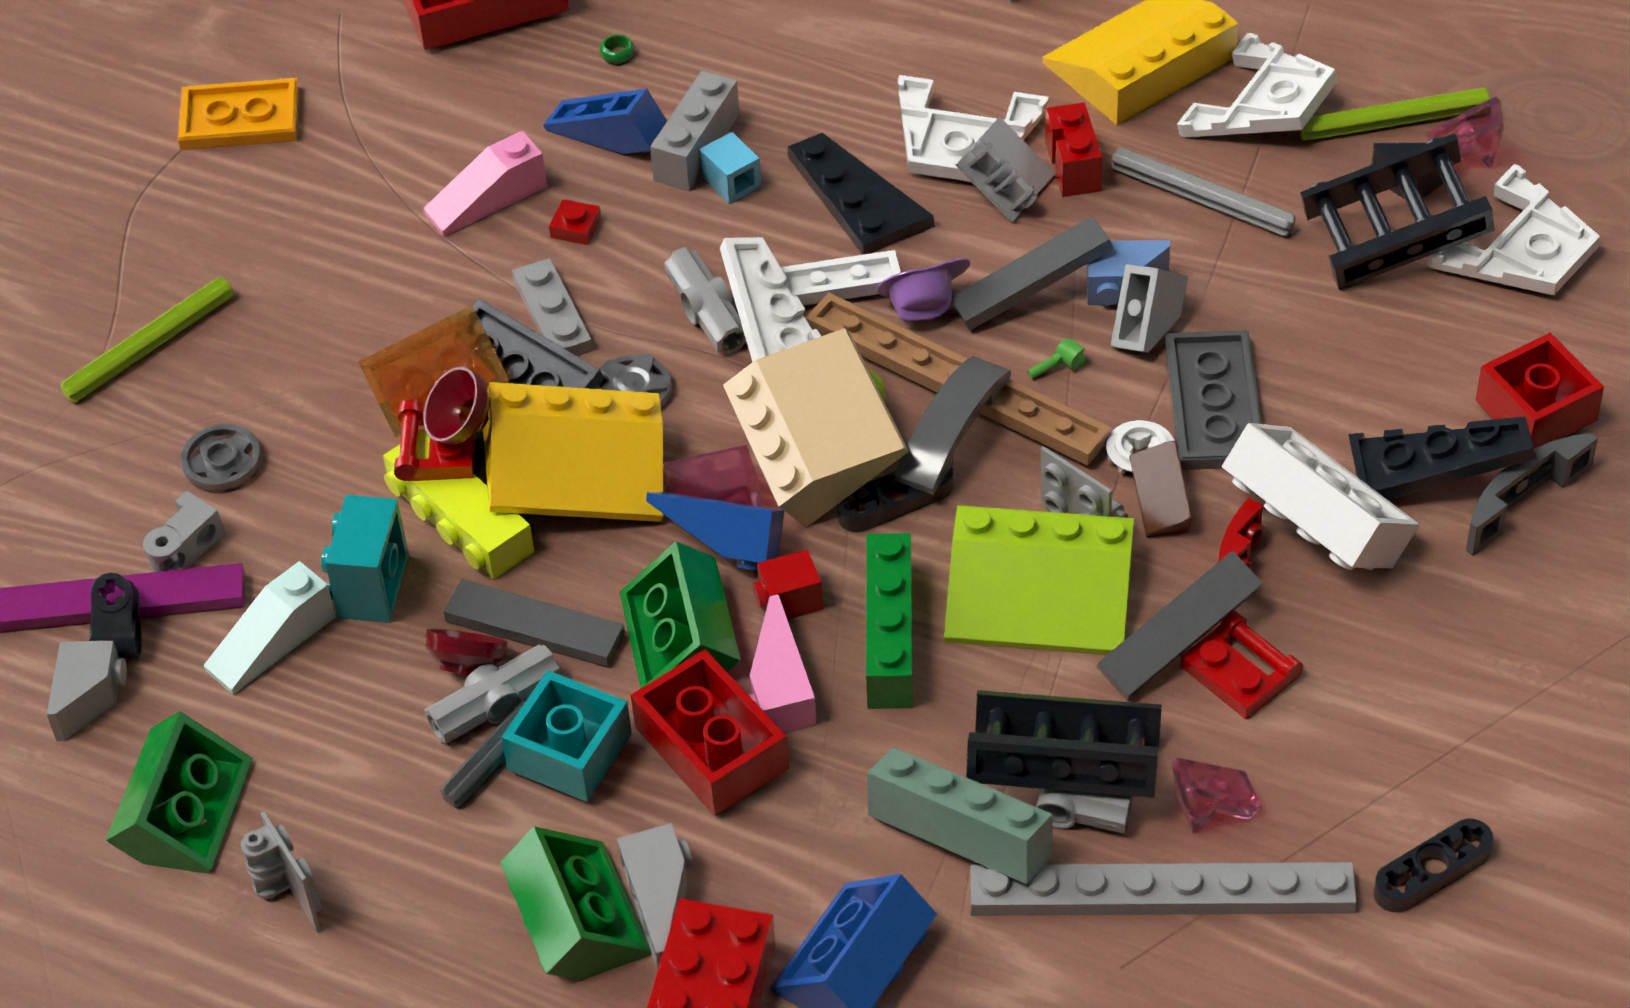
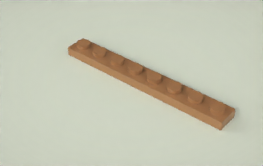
M830 292L805 317L811 329H817L821 336L845 328L850 332L861 356L935 392H938L950 375L968 359ZM1011 379L1007 381L993 404L985 403L979 412L1087 466L1106 445L1107 439L1111 434L1110 426Z

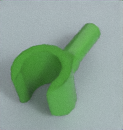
M1064 339L1057 346L1053 356L1027 370V373L1031 379H1034L1050 369L1060 366L1062 363L1072 370H1078L1086 362V356L1082 354L1085 348L1072 339Z

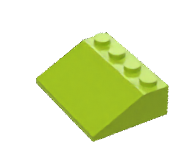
M957 505L952 540L944 642L1108 655L1125 640L1134 518Z

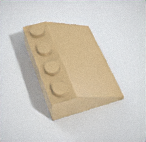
M845 328L757 359L723 384L778 506L806 527L909 452L850 332Z

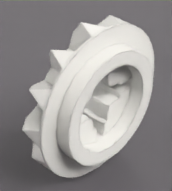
M1136 420L1123 423L1116 427L1107 439L1108 462L1117 465L1119 474L1126 471L1132 472L1129 457L1133 454V448L1141 450L1144 447L1148 446L1150 448L1164 442L1174 441L1168 430L1154 422Z

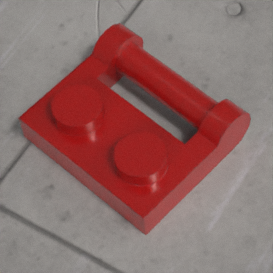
M412 399L402 401L399 404L398 419L402 423L400 454L394 463L395 477L402 481L473 478L476 433L457 445L439 443L430 438L429 458L418 459V427L424 425L423 414L425 404Z
M1233 611L1221 621L1216 629L1181 655L1180 667L1244 719H1248L1298 678L1303 670V663L1293 655H1284L1247 626L1246 618L1237 611ZM1234 639L1238 640L1275 671L1267 675L1229 645V643Z

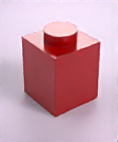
M808 549L757 563L759 581L752 583L759 609L764 607L767 609L770 596L779 595L787 619L823 610L822 583Z

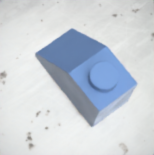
M1170 240L1111 241L1113 250L1087 264L1088 305H1118L1126 264L1169 271Z

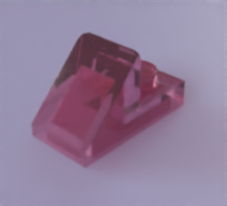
M1497 96L1427 131V140L1430 141L1437 137L1443 138L1456 133L1459 140L1461 158L1474 151L1484 164L1490 168L1505 129L1501 102Z
M1176 758L1172 762L1177 800L1193 834L1197 833L1216 813L1251 819L1262 808L1245 771L1182 758Z

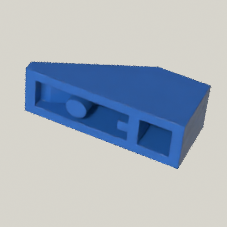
M646 88L562 100L543 126L548 132L621 154L650 152V146L666 124L667 119Z
M647 492L646 501L722 557L737 559L738 568L758 570L757 563L779 557L785 510L664 492Z

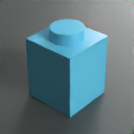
M733 132L699 149L702 178L727 203L730 204L762 187L760 158Z

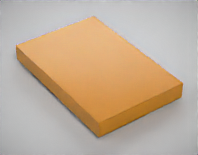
M286 78L182 87L178 131L180 150L297 141L298 79Z

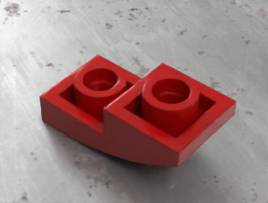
M1248 498L1241 505L1225 531L1219 550L1218 562L1233 550L1250 570L1252 569V561H1250L1251 549L1259 542L1264 531V526L1261 525L1263 505L1251 498Z

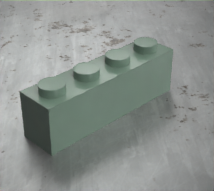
M894 747L867 772L868 815L1025 884H1028L1052 858L1053 814Z

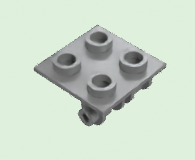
M1001 117L988 128L955 165L1011 223L1038 198L1036 195L1055 175V172Z
M1043 446L1041 448V504L1049 512L1128 518V514L1124 512V506L1112 499L1111 489Z
M264 811L260 813L264 827L248 832L241 841V850L252 881L253 890L258 897L269 900L276 897L277 894L290 889L318 933L321 931L316 912L322 910V905L311 886L315 883L313 874L303 858L295 861L290 852L294 850V847L283 825L280 824L274 827Z

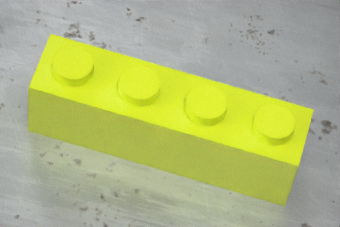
M425 429L418 432V459L429 458L430 437ZM400 444L383 455L387 472L384 475V480L390 491L395 496L399 497L402 495L408 500L413 511L421 520L425 521L428 519L435 525L439 535L447 544L452 545L454 543L462 550L466 560L474 569L478 570L481 568L488 576L495 580L535 552L530 524L518 513L489 512L487 485L475 474L473 478L402 481L394 475V463L400 454Z

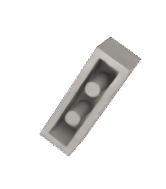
M701 70L650 146L653 179L655 182L686 191L691 190L702 173L699 149L727 135L740 115L737 80Z

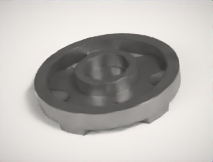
M641 353L640 355H628L614 360L609 359L599 367L604 380L596 389L659 393L661 408L666 404L671 395L672 385L669 372L652 355ZM606 380L608 383L602 386L603 382Z
M219 424L207 427L194 434L185 443L181 451L180 461L185 477L193 485L210 490L211 493H226L227 489L237 487L251 477L256 476L260 469L262 456L257 438L248 429L233 424ZM223 435L232 436L227 440H220L219 438H217V436ZM198 446L201 453L190 459L192 452ZM251 446L253 448L252 457L246 454Z

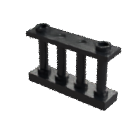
M1456 133L1443 138L1431 139L1425 145L1331 181L1316 183L1309 189L1300 192L1307 220L1322 216L1338 251L1329 255L1333 278L1339 290L1495 231L1493 211L1487 197L1484 196L1476 200H1470L1454 168V164L1461 162L1459 140ZM1438 171L1455 208L1437 215H1431L1415 179ZM1399 186L1416 223L1392 230L1376 194ZM1360 201L1377 237L1361 244L1353 245L1337 209Z
M978 690L975 732H969L966 778L980 784L1155 798L1162 705Z

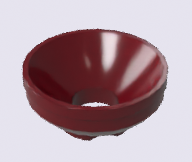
M460 366L448 370L437 380L428 395L423 414L425 431L431 439L447 445H457L472 437L477 431H482L489 420L488 409L490 406L489 394L483 378L473 370Z
M427 629L425 646L440 665V670L470 675L472 671L484 664L496 665L504 658L508 641L470 632Z

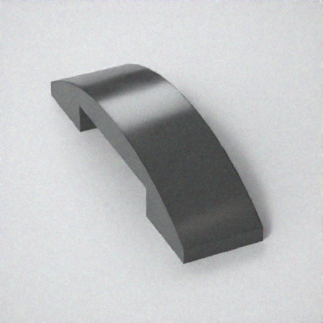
M974 356L963 362L942 385L921 417L906 446L909 452L901 457L894 474V480L933 495L953 465V452L985 403L993 404L1009 380L1011 370Z
M1588 433L1558 439L1535 448L1537 459L1504 468L1486 487L1476 504L1470 523L1466 551L1473 556L1501 535L1504 529L1507 510L1548 479L1564 488L1591 468L1598 437Z

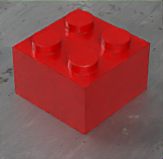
M1550 332L1482 365L1476 401L1493 419L1525 416L1535 449L1549 442L1562 439L1598 420L1604 385Z

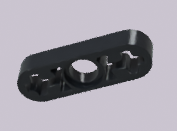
M950 468L933 495L921 490L916 491V488L895 481L894 474L896 471L867 482L837 504L838 522L847 531L864 532L945 499L953 491V468ZM892 489H900L905 491L907 496L901 500L894 501L887 499L884 494Z
M1463 819L1383 866L1377 872L1373 895L1376 903L1389 912H1405L1483 865L1491 854L1494 838L1492 830L1480 820ZM1465 838L1466 841L1470 842L1461 848L1462 839ZM1477 840L1479 842V847H1476L1471 842ZM1430 857L1438 858L1445 863L1447 869L1441 873H1430L1423 869L1420 862ZM1391 883L1394 887H1400L1405 884V890L1403 893L1397 888L1389 891L1387 889L1388 884Z

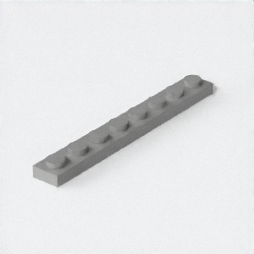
M1352 862L1045 864L1028 884L984 865H970L971 916L1355 913L1356 907Z

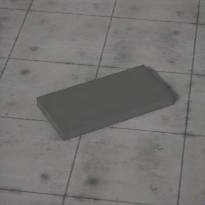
M1249 330L1166 333L1164 346L1174 434L1182 470L1223 469V463L1247 424H1261Z

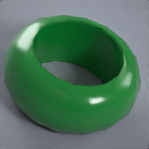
M616 34L606 37L601 42L599 51L601 57L610 64H623L633 57L635 47L629 37ZM614 47L625 48L624 50L618 52L610 51V49Z

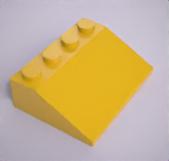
M1144 0L1043 56L1042 63L1113 123L1118 125L1233 60L1232 52L1237 47L1239 23L1216 4L1209 1Z
M489 382V420L483 428L489 512L662 522L663 513L646 501L647 492H663V421L659 393Z

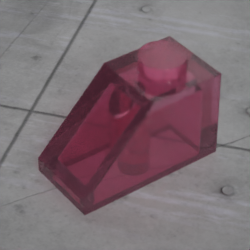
M747 445L663 463L666 493L761 507L759 481Z

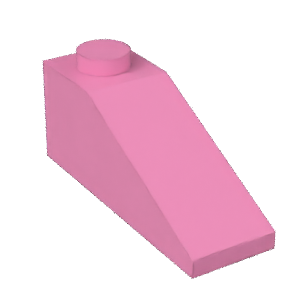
M523 131L488 146L423 208L424 214L445 237L547 188L543 154Z
M779 595L770 596L750 673L751 694L749 696L783 733L817 725L815 697Z

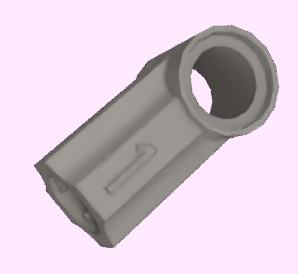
M1041 789L1036 807L1053 814V828H1070L1076 822L1125 833L1131 816L1134 796Z

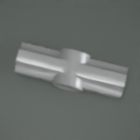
M683 247L673 251L671 257L664 262L665 273L680 294L681 303L688 320L692 325L699 324L717 352H724L728 356L741 351L742 346L747 341L740 317L733 307L732 298L724 280L719 276L715 278L712 276L696 250L691 251Z
M540 644L500 667L494 664H484L471 672L463 688L424 709L426 720L437 739L445 744L487 720L493 724L502 723L522 700L530 696L547 670L561 675L560 668L550 650L545 645L541 646Z

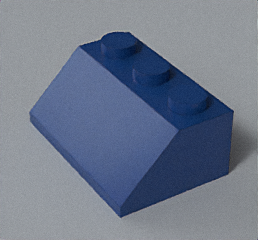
M902 874L847 882L791 957L770 989L775 995L800 1008H877V1000L883 991L901 975L903 971L902 964L908 955L926 939L928 935L927 928L937 913Z

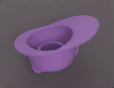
M958 258L928 268L904 271L883 280L877 286V293L891 299L902 321L932 320L940 317L947 311L952 301L951 281L963 274L970 267L971 262L967 258Z

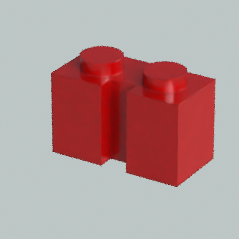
M1085 102L1046 108L1045 144L1051 163L1056 164L1055 176L1062 197L1100 192L1102 188L1103 157Z

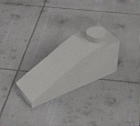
M671 823L617 838L620 864L657 971L679 898H686L688 888L686 868L693 866L686 839L677 840Z

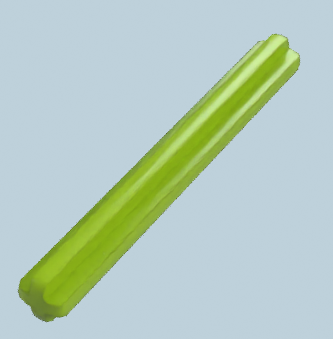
M1477 88L1314 115L1302 130H1298V134L1301 140L1310 141L1472 114L1490 109L1491 99L1486 88Z
M217 277L62 381L60 386L64 396L72 403H76L232 298L234 292L231 284L225 278Z

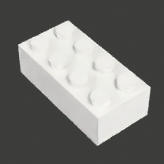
M1248 423L1222 465L1223 469L1234 476L1232 480L1234 485L1249 494L1254 495L1256 493L1266 501L1264 507L1270 513L1282 519H1290L1299 526L1296 531L1300 536L1311 543H1321L1331 551L1329 557L1335 563L1348 570L1353 568H1365L1367 570L1393 568L1420 526L1419 523L1291 427Z

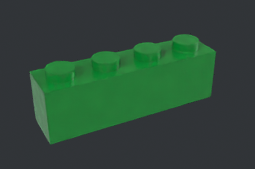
M911 533L866 534L867 709L913 708Z

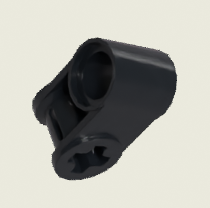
M109 572L102 574L94 581L91 587L89 641H114L119 659L139 658L142 651V632L139 620L140 596L138 589L133 582L118 573ZM116 586L123 590L124 594L123 596L116 597L114 604L107 599V594L114 593Z

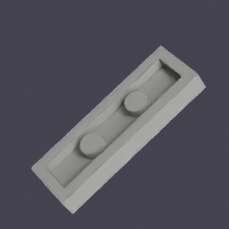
M548 258L512 270L513 282L539 334L576 356L593 351L592 340L551 259Z

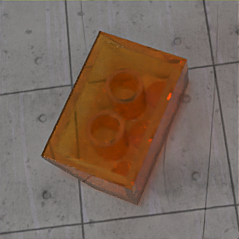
M472 305L358 361L396 438L401 436L402 423L398 419L399 404L408 399L417 400L425 404L434 384L448 370L460 366L473 370L483 378L487 390L489 382L507 383L510 381Z

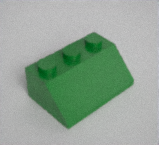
M675 541L619 591L640 688L704 649L710 653L726 672L741 661L715 557Z
M183 712L175 713L150 728L105 841L142 864L208 873L214 864L253 757Z
M533 826L500 861L508 881V887L515 897L523 917V923L529 931L539 956V962L546 974L584 980L645 958L651 952L603 841Z

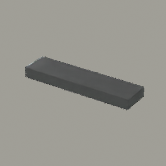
M1091 216L954 294L951 303L969 331L1114 248L1109 237L1094 217Z
M1232 550L1100 660L1097 668L1122 696L1128 700L1261 589L1263 583Z
M461 579L443 611L446 622L531 646L545 645L550 651L606 667L609 666L625 635V628L622 623Z

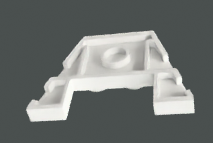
M1247 33L1232 52L1234 66L1259 69L1230 108L1193 103L1177 123L1180 137H1200L1302 130L1337 83L1335 69L1301 54L1295 57L1284 53L1283 46L1274 42L1270 43L1269 46L1260 42L1258 35Z
M899 75L898 92L908 172L971 182L955 165L997 118L929 109L928 107L934 92V80ZM1014 92L1006 118L1003 120L1024 140L1046 114L1049 97Z
M1514 164L1495 183L1493 196L1522 209L1523 211L1486 250L1464 242L1427 256L1426 266L1555 295L1598 249L1600 236L1566 206L1559 208L1548 198V190L1540 183L1533 185L1525 178L1526 171Z

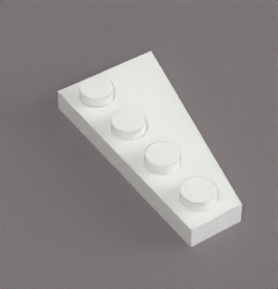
M763 237L724 238L720 251L752 362L821 337L817 329H811L804 317L805 308L798 296L794 297L791 295L785 285L787 277Z

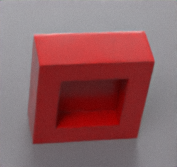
M562 199L549 225L550 238L588 245L601 219L600 206Z

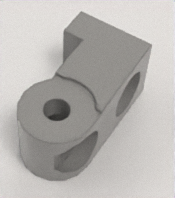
M186 490L175 501L178 512L163 527L150 531L143 540V548L151 571L160 572L186 569L225 535L218 510Z

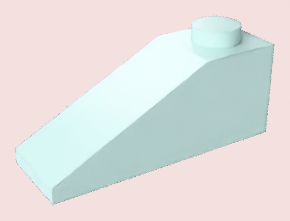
M297 562L264 587L204 664L205 671L232 695L237 693L336 618L328 584L303 563Z

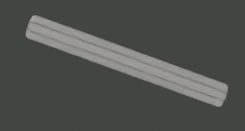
M1119 147L1112 156L1111 167L1114 170L1281 236H1289L1294 228L1296 217L1288 211L1123 147Z

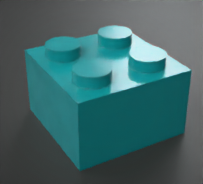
M345 495L341 512H335L333 516V538L331 545L324 547L321 558L322 571L328 573V587L331 599L335 602L337 615L340 619L390 623L409 557L398 499Z
M547 670L501 737L507 770L588 802L632 735L628 702Z

